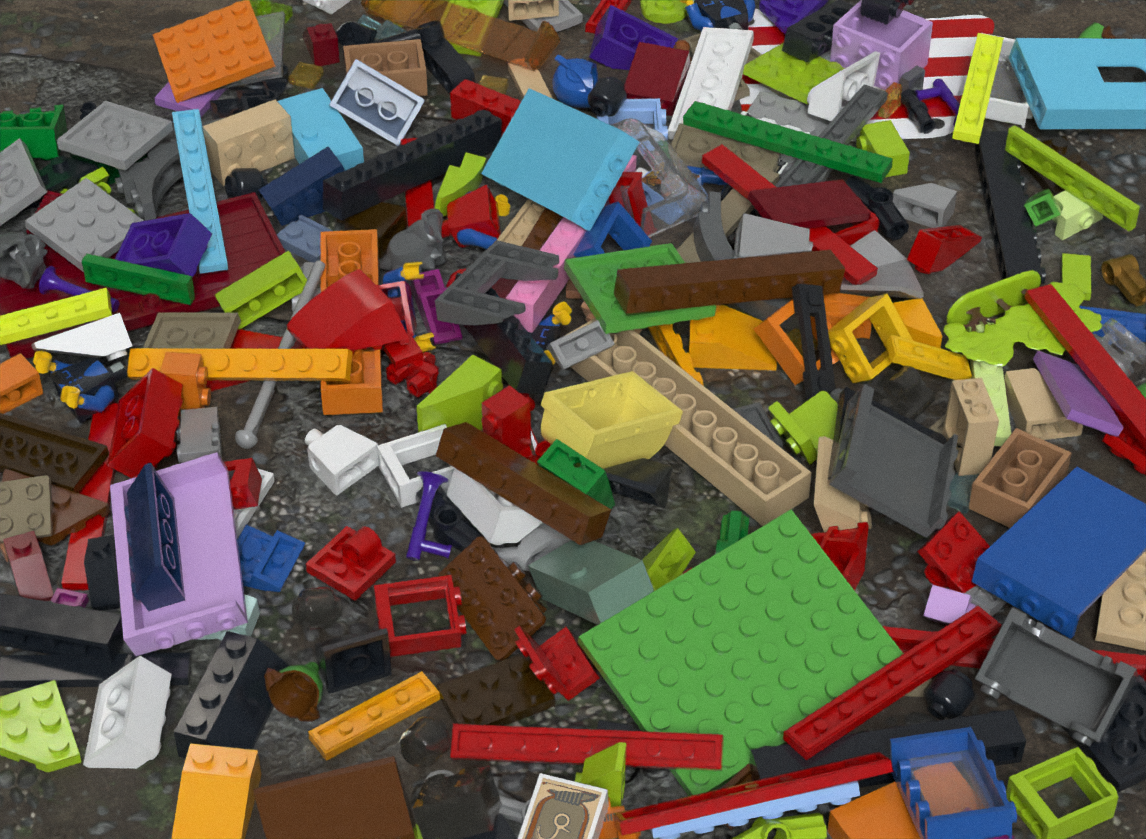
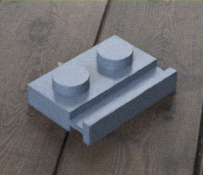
M300 215L297 222H291L277 236L284 249L309 262L321 261L320 232L333 230Z

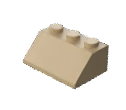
M825 436L819 437L814 507L823 531L827 532L831 526H838L839 530L858 528L857 523L868 522L869 529H871L872 520L868 506L829 485L828 472L833 440Z

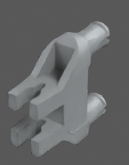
M542 523L521 539V544H518V547L494 548V550L509 564L514 561L524 571H530L528 568L529 564L571 541V539L547 524Z

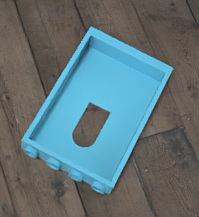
M1015 39L1009 60L1039 129H1146V82H1104L1097 68L1136 67L1146 73V39Z

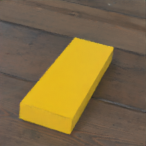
M890 335L886 340L890 361L953 380L972 378L968 359L965 355L895 335Z

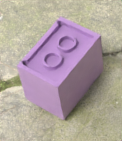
M860 0L833 25L830 62H837L843 68H847L875 51L880 52L874 86L896 95L900 89L899 80L905 72L910 71L916 65L924 68L928 64L933 22L903 10L899 18L894 17L885 25L879 21L876 22L875 19L871 20L870 17H862L860 14L862 0Z

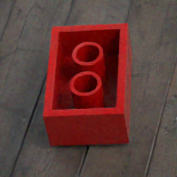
M152 368L119 400L107 466L130 478H134L135 475L140 473L145 464L152 463L154 468H156L164 457L167 458L172 454L176 446L174 441L175 431L179 426L178 412L183 403V398H181L183 384Z

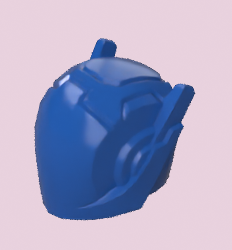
M558 54L555 57V61L560 65L554 73L552 83L556 98L561 103L572 108H591L587 99L589 92L598 81L597 65L580 58L565 59Z

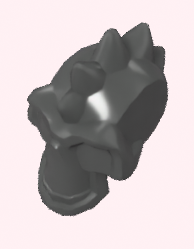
M429 209L421 214L422 220L414 222L406 230L395 234L388 243L387 254L379 265L380 269L392 271L403 267L404 263L422 262V265L419 266V273L435 270V265L444 264L446 259L443 255L442 245L444 242L442 238L443 214L438 209Z
M6 233L0 235V277L13 280L23 289L33 288L46 270L43 257L48 252L44 249L46 244L41 241L39 236L32 234Z

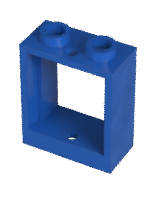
M615 202L603 207L590 232L586 230L573 255L577 258L604 254L605 252L601 245L608 233L623 250L649 247L652 240L619 202Z

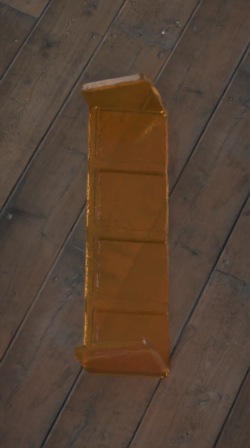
M444 0L361 1V5L369 15L410 29H416L419 25L427 22L440 20L445 34L444 38L448 42L534 72L542 66L560 43V38L554 27L546 21L541 23L536 32L515 23L512 24Z

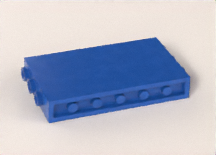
M1076 467L977 558L972 582L1072 639L1075 635L1080 616L1146 551V504Z

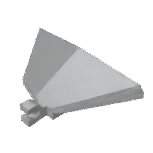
M875 230L851 245L853 249L875 265L878 271L875 277L862 285H852L843 277L840 293L859 296H879L888 293L889 297L915 299L924 297V292L907 258Z

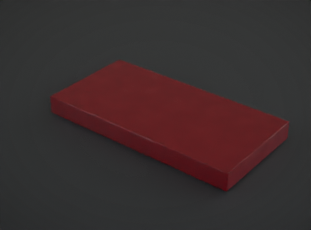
M843 179L752 190L747 198L763 218L807 229L868 221L871 214Z

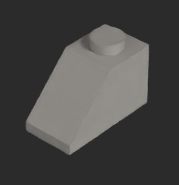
M934 183L895 190L893 192V203L904 219L930 228L944 227L954 213L957 191Z

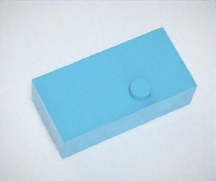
M323 88L277 101L291 116L294 155L299 164L328 146L343 165L345 171L355 167L357 164L364 163L363 147L338 110L329 106L331 100Z

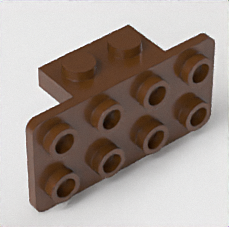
M482 536L477 537L437 576H452L453 587L459 586L462 606H457V608L493 657L498 661L506 660L518 649L515 643L519 639L514 630L520 625L532 636L546 622V616L543 613L547 609L539 600L543 597L541 592L531 582L528 584L523 578L527 574L516 562L513 561L509 564L502 559L488 540Z

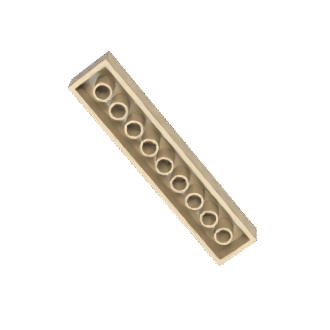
M596 318L571 331L570 333L597 321ZM634 330L609 333L615 344L614 346L571 366L588 382L633 371L683 411L680 422L673 426L664 445L760 525H766L809 498L811 471Z

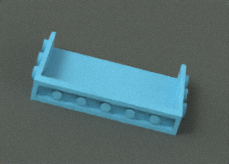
M529 88L481 174L590 232L640 142L614 126Z

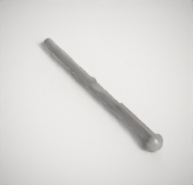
M322 261L314 262L292 317L312 299L325 269V264ZM287 328L278 349H291L294 346L296 338ZM277 381L263 382L244 430L236 432L235 440L241 448L250 449L257 444L258 438L256 434L275 392L274 387Z

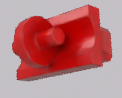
M424 352L422 360L414 361L398 369L391 363L386 368L388 381L396 385L403 379H406L407 390L417 398L425 392L430 394L438 387L436 381L439 367L435 365V355L430 352Z

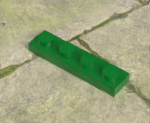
M87 253L82 259L85 281L88 283L142 295L156 294L161 299L191 305L195 299L192 276Z

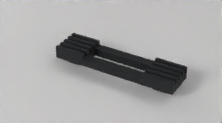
M797 284L792 287L795 316L799 318L805 365L803 379L806 401H808L821 391H826L830 395L836 387L823 288L819 285ZM810 316L815 317L821 370H817Z

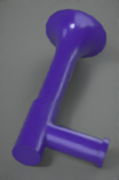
M936 79L933 82V88L915 90L920 101L940 96L956 116L953 123L955 127L960 104L942 79Z
M49 266L44 271L39 283L41 294H46L49 290H58L73 296L92 292L60 279L56 275V270L53 266ZM110 297L112 312H116L119 307V300Z
M424 471L417 472V475L422 479L423 492L406 558L420 561L423 551L449 559L452 545L425 540L426 528L435 493L442 483H447L449 480L439 474Z

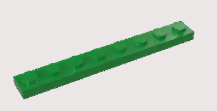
M694 101L683 115V125L882 183L892 168L893 158L706 103Z

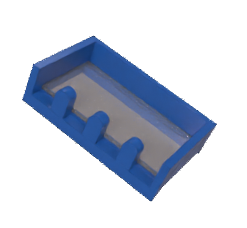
M971 727L890 739V760L893 769L891 773L920 839H988L1001 837L1002 835H1007L1009 839L1012 838V823L1017 822L1015 804L1013 801H1008L1004 782L997 779L994 763L992 760L987 759L984 743L982 740H977Z

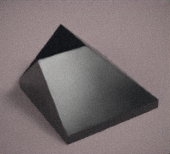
M641 458L604 468L612 493L663 509L666 508L672 472L671 466Z

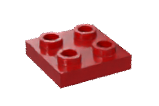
M958 511L917 552L928 563L925 568V575L930 583L966 593L976 586L972 582L977 558L990 546L961 512Z
M346 526L306 563V572L356 601L396 563V554L382 546L381 539L371 528L362 526L358 531H355Z

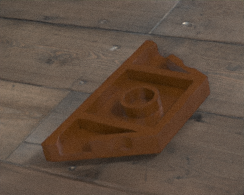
M5 469L2 482L31 477ZM51 484L53 535L37 538V541L51 546L65 539L68 534L76 533L85 528V521L98 514L102 518L107 516L110 512L108 503Z

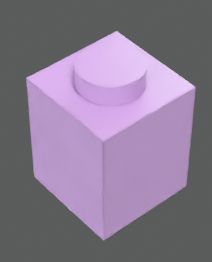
M932 585L924 617L928 620L949 625L975 608L976 605L971 603V595Z

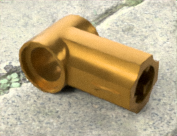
M1132 254L1106 260L1102 263V276L1108 285L1116 284L1129 302L1133 303L1136 307L1146 303V280L1139 273L1138 262Z

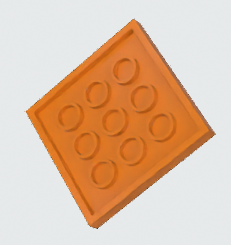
M249 0L235 2L225 8L211 11L206 15L187 20L182 24L152 34L177 103L275 67Z

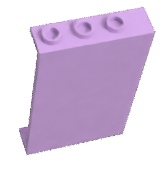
M218 452L157 471L175 500L185 601L148 612L141 600L137 601L131 588V583L135 582V575L129 564V557L133 556L127 540V531L130 530V524L127 521L124 507L128 505L127 491L136 477L110 485L123 640L135 656L159 649H167L185 641L200 639L205 635L222 630H230L238 625L248 623L229 471Z

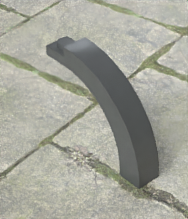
M709 192L707 201L701 203L700 212H698L693 228L694 243L701 262L733 259L734 251L727 241L722 226L721 192ZM793 297L734 304L750 315L764 321L793 299ZM795 313L780 324L781 328L800 332L799 318L795 316Z

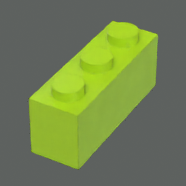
M288 250L216 293L215 296L225 313H238L241 319L238 329H241L302 293L307 279Z

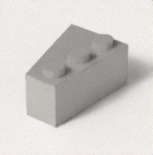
M208 407L181 410V423H179L176 430L177 440L181 441L177 445L178 462L184 463L218 452L222 459L218 408Z

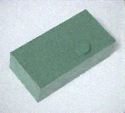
M571 540L528 565L535 585L543 595L541 599L597 625L654 592L642 560L596 541L579 545Z

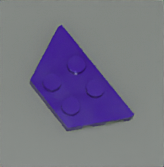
M760 0L759 10L786 35L789 26L815 13L829 0Z

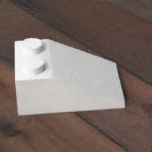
M120 313L32 344V348L35 351L42 350L51 353L95 358L106 356L108 361L127 355L126 349L132 347Z

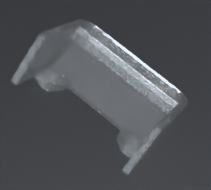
M632 118L612 124L611 126L622 130L640 142L637 150L661 180L660 193L664 200L650 205L642 211L641 228L648 237L697 217L698 212H700L701 203L707 201L708 193L664 135L639 120Z

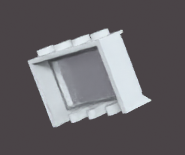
M1002 37L1004 38L985 118L1016 125L1019 124L1024 128L1026 118L1032 119L1033 114L1009 60L1015 39Z

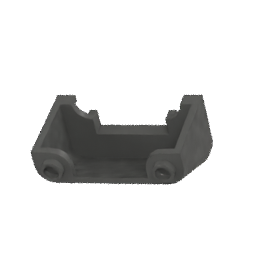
M1012 607L975 677V680L982 684L980 691L995 699H998L1001 694L1073 731L1072 738L1090 747L1093 742L1100 744L1139 676L1137 669L1122 661L1114 664L1112 658L1104 657L1046 628L1040 622L1035 625L1036 622L1027 618V614Z

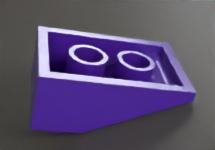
M610 5L597 24L589 58L612 69L630 70L639 42L673 48L678 38Z
M191 213L135 222L131 224L115 260L193 277L197 272V266L202 255L207 250V244L212 233Z

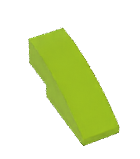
M465 153L460 168L449 165L435 203V209H438L443 214V217L447 215V205L450 202L464 196L469 191L478 189L483 179L481 173L485 168L487 158Z

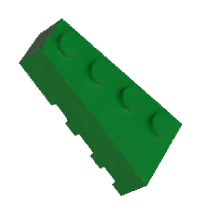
M64 104L54 105L55 110L41 112V107L30 108L29 113L19 115L13 113V110L2 111L3 113H0V152L20 138L27 145L32 158L51 160L58 157L61 150L58 149L57 139L67 132Z

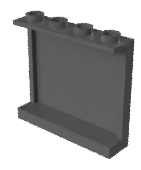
M863 383L847 403L829 485L927 538L935 529H941L948 517L946 506L952 494L949 488L955 475L953 464L959 452L956 449L958 435L954 434L943 445L871 405L874 389Z

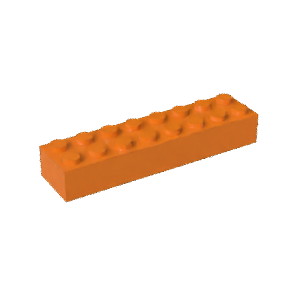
M377 229L320 232L321 261L325 264V269L321 276V292L346 274L361 269L376 285H380ZM372 347L355 351V354L352 355L350 381H321L323 415L383 412L381 349L374 350Z

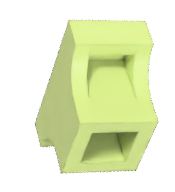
M1066 190L1054 196L1061 210V215L1052 220L1057 223L1055 235L1061 240L1089 228L1092 224L1103 218V214Z

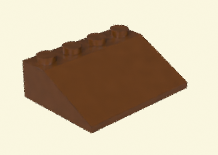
M394 756L253 789L266 839H418L415 818Z

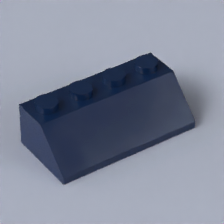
M152 463L144 465L128 489V505L124 507V511L130 524V530L127 531V540L133 556L129 557V564L135 575V582L131 583V588L137 601L141 600L149 612L185 601L175 500Z

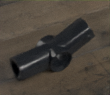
M854 175L847 179L846 184L861 199L862 203L871 212L876 214L879 219V227L886 237L894 241L901 239L908 232L909 224L893 203L894 195L892 191L883 187L874 188Z
M423 486L418 492H416L415 496L419 506L422 498ZM439 486L435 493L428 519L433 528L434 539L440 544L452 545L462 552L477 537L484 536L475 526L462 518L461 510L451 504L442 487Z

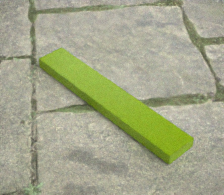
M1016 125L1008 129L1005 146L1007 152L1128 232L1136 228L1140 209L1139 205Z

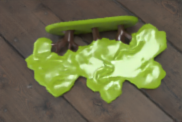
M1034 270L1022 272L961 296L949 309L947 325L944 326L943 330L949 338L945 347L952 352H962L967 359L987 362L988 364L1001 367L1005 366L1013 357L1015 342H1023L1029 349L1038 351L1047 349L1050 353L1063 355L1064 351H1066L1025 299L1027 290L1038 288L1041 284V277ZM1050 283L1090 332L1098 331L1102 328L1100 314L1079 307L1086 295L1075 284ZM1005 312V315L1003 317L997 319L991 318L993 316ZM986 320L994 322V324L990 325L986 322ZM979 322H983L985 325L984 332H976L975 324L979 325ZM970 326L972 328L971 332H967L965 328Z

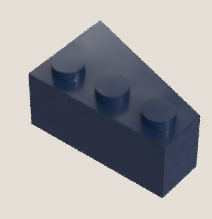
M328 146L265 185L259 191L279 223L283 226L293 221H298L300 215L310 217L325 212L323 210V180L343 172L345 169Z

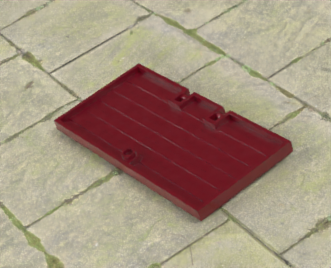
M253 192L216 202L228 270L200 274L199 266H197V272L192 277L195 299L191 305L161 299L156 294L142 295L88 283L85 281L83 271L50 246L44 247L48 252L43 257L46 269L49 266L55 267L56 275L66 282L90 291L107 288L110 297L119 300V307L116 312H112V315L120 313L126 330L130 331L152 325L158 313H196L221 306L215 296L216 293L285 253V250L256 193ZM188 209V210H184V211H180V212H176V213H172V214H168V215H164V216H161V217H157V219H159V218H164V217H170V216H176V215H182V214H188V213H189V209ZM118 251L111 255L109 258L115 259ZM0 277V316L73 297V295L58 290H49L48 293L41 294L39 291L41 277L31 289H23L13 280ZM83 323L7 343L5 346L10 358L20 353L26 359L35 356L36 352L32 348L33 343L86 324Z

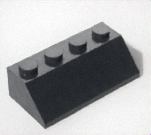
M227 631L174 730L178 757L186 759L190 744L253 750L274 708L265 684L264 676L267 668L279 671L290 665L258 638Z

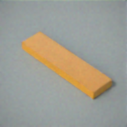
M421 671L308 731L309 740L327 761L439 701L440 692Z

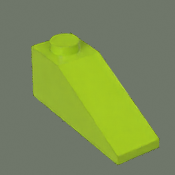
M679 528L669 533L642 559L654 591L679 577L696 553Z

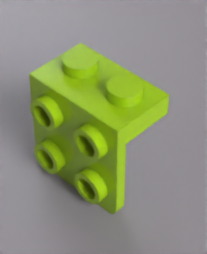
M826 391L819 392L790 414L778 401L768 407L773 417L769 421L773 429L779 436L784 434L787 438L785 441L794 454L800 453L809 464L817 460L819 437L825 436L832 440L834 438L838 404Z

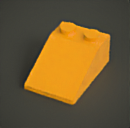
M723 304L715 305L716 312L713 317L690 320L689 353L692 357L693 368L776 371L777 360L754 331V328L763 322L762 320Z
M190 744L182 770L171 839H245L255 802L253 789L259 787L261 779L258 750Z

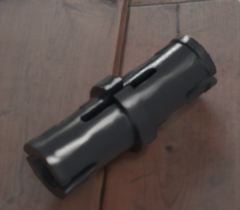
M907 89L903 91L899 99L907 109L909 119L915 121L921 133L928 134L932 132L936 127V123L929 115L926 104L918 99L914 90Z

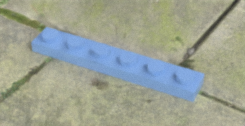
M852 781L649 830L654 839H677L680 837V833L694 831L697 834L713 831L715 829L714 826L727 823L729 826H741L747 824L749 819L761 816L763 819H775L781 817L783 812L794 809L798 812H808L815 810L818 804L830 802L832 805H842L849 803L852 797L860 796L859 785L857 781Z

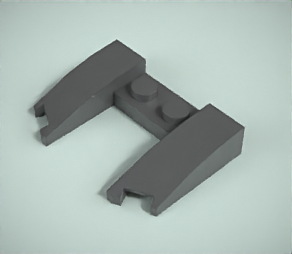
M496 240L435 300L437 320L462 325H485L501 323L512 315L524 313L526 311L525 304L485 293L500 278L524 281L556 280L558 268H553V266L559 264V255Z

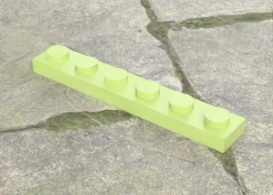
M979 322V325L975 324L976 332L982 333L984 332L985 325L983 322ZM969 326L966 331L971 332L972 328ZM970 360L972 379L982 378L999 419L994 446H1002L1011 435L1003 367L991 365L987 362Z

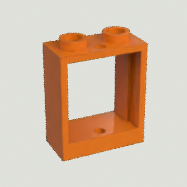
M791 299L756 326L754 331L794 385H797L804 380V358L780 326L781 323L795 313L794 301ZM810 316L812 335L818 342L815 317ZM827 320V326L829 330L832 328V325ZM830 344L832 364H835L839 361V358ZM820 358L816 360L817 370L821 368Z

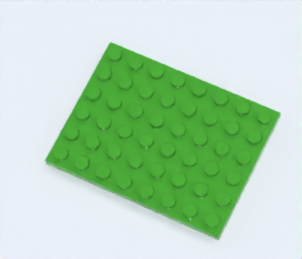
M792 509L580 635L577 641L641 731L721 734L724 736L722 771L669 769L688 796L716 790L729 782L740 770L749 764L752 749L788 744L783 740L784 731L903 654Z

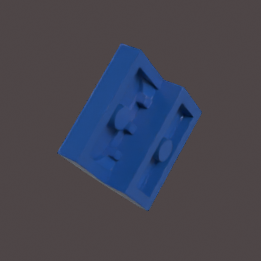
M245 525L237 539L243 586L264 591L280 592L299 558L305 542L278 530L274 536H271L249 525Z

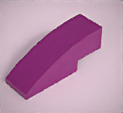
M439 269L419 273L424 274V278L411 280V289L427 332L434 334V337L431 338L433 344L437 345L462 339L459 324L437 320L435 300L447 289V287H444Z

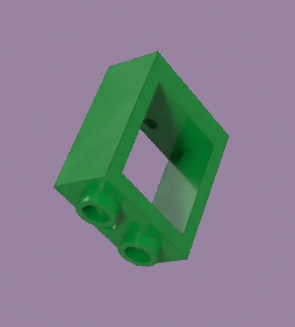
M556 439L537 461L540 467L606 507L612 509L615 506L606 471L560 440ZM576 463H581L580 467H574Z

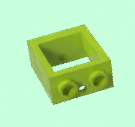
M1079 747L1010 776L1006 790L1008 801L1014 802L1017 814L1036 839H1067L1114 817L1119 798L1115 787L1102 777L1094 761L1086 757ZM1072 777L1092 804L1057 819L1037 792Z

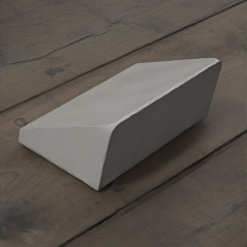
M597 320L551 342L546 349L550 351L557 364L564 370L615 344L611 336L604 333L600 322Z

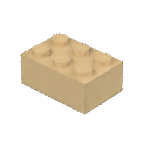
M276 99L203 126L210 171L223 186H225L226 177L230 176L233 169L257 168L261 172L295 159L291 116Z

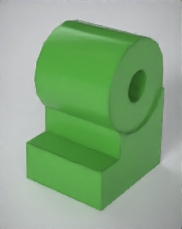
M1049 189L1033 195L1024 204L1035 227L1061 215V210Z

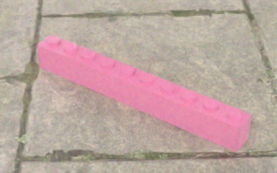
M632 155L623 172L636 171V155ZM609 199L606 201L604 207L610 205ZM565 217L562 218L540 249L543 252L559 255V264L553 266V268H558L557 279L518 280L506 297L507 300L525 304L526 311L521 314H515V317L520 320V323L527 332L533 333L570 279L564 270L565 259L576 258L573 254L586 232V229Z

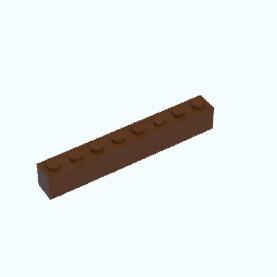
M831 250L618 269L614 296L625 313L631 314L792 298V287L797 284L822 286L823 294L840 293L845 267Z

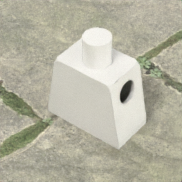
M336 425L325 434L317 429H312L305 437V443L308 445V460L311 470L335 495H339L379 466L378 444L342 425Z

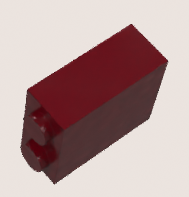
M639 42L624 84L627 93L626 99L660 98L661 109H666L667 116H673L690 67L689 51Z

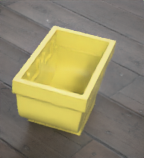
M630 371L544 392L541 406L544 408L541 435L550 445L556 439L560 440L604 469L641 458L650 459L663 447L673 426L679 424L683 411L636 373ZM576 463L574 467H580L581 463Z

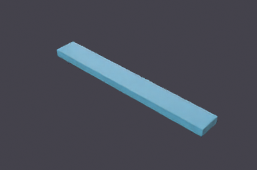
M199 109L172 112L189 213L212 233L207 244V250L202 255L198 264L199 272L201 274L228 270Z

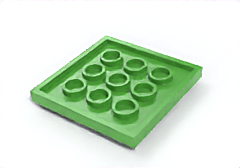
M672 243L565 259L564 270L596 320L600 322V326L605 334L645 329L652 326L700 320L715 316V305L626 314L614 296L618 269L685 263Z

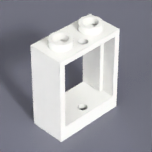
M446 424L377 446L379 468L401 508L417 503L415 498L416 492L423 486L421 477L409 479L402 465L436 455L443 429L447 428ZM451 465L450 467L431 472L442 475L449 480L447 483L440 485L445 493L448 491L454 472V467Z

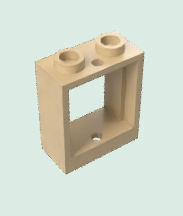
M982 378L954 380L951 384L942 434L947 441L954 434L958 435L956 449L959 452L954 461L958 476L980 474L992 458L999 419Z

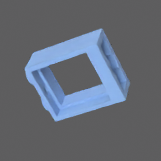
M660 98L626 99L618 113L614 116L608 117L605 115L600 117L596 115V119L609 125L653 124L654 129L622 130L640 142L638 146L641 153H662L663 142L668 141L667 126H662L666 125V109H661Z

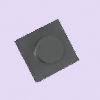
M916 65L901 76L899 80V97L907 89L914 91L923 90L925 69Z

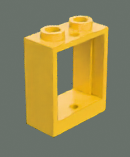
M888 293L868 298L828 330L831 347L836 352L845 369V373L852 383L872 380L892 363L886 345V340L890 335L913 340ZM868 318L886 348V351L870 364L852 333L855 328Z

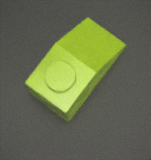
M619 742L586 758L583 772H577L575 782L607 789L611 807L622 806L626 780V743Z

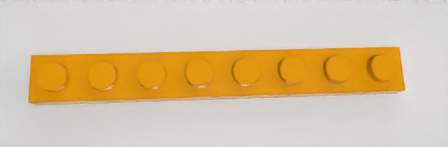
M130 348L127 375L132 380H141L152 368L158 371L161 370L166 352L201 354L203 367L208 368L207 380L350 381L353 352L349 349Z

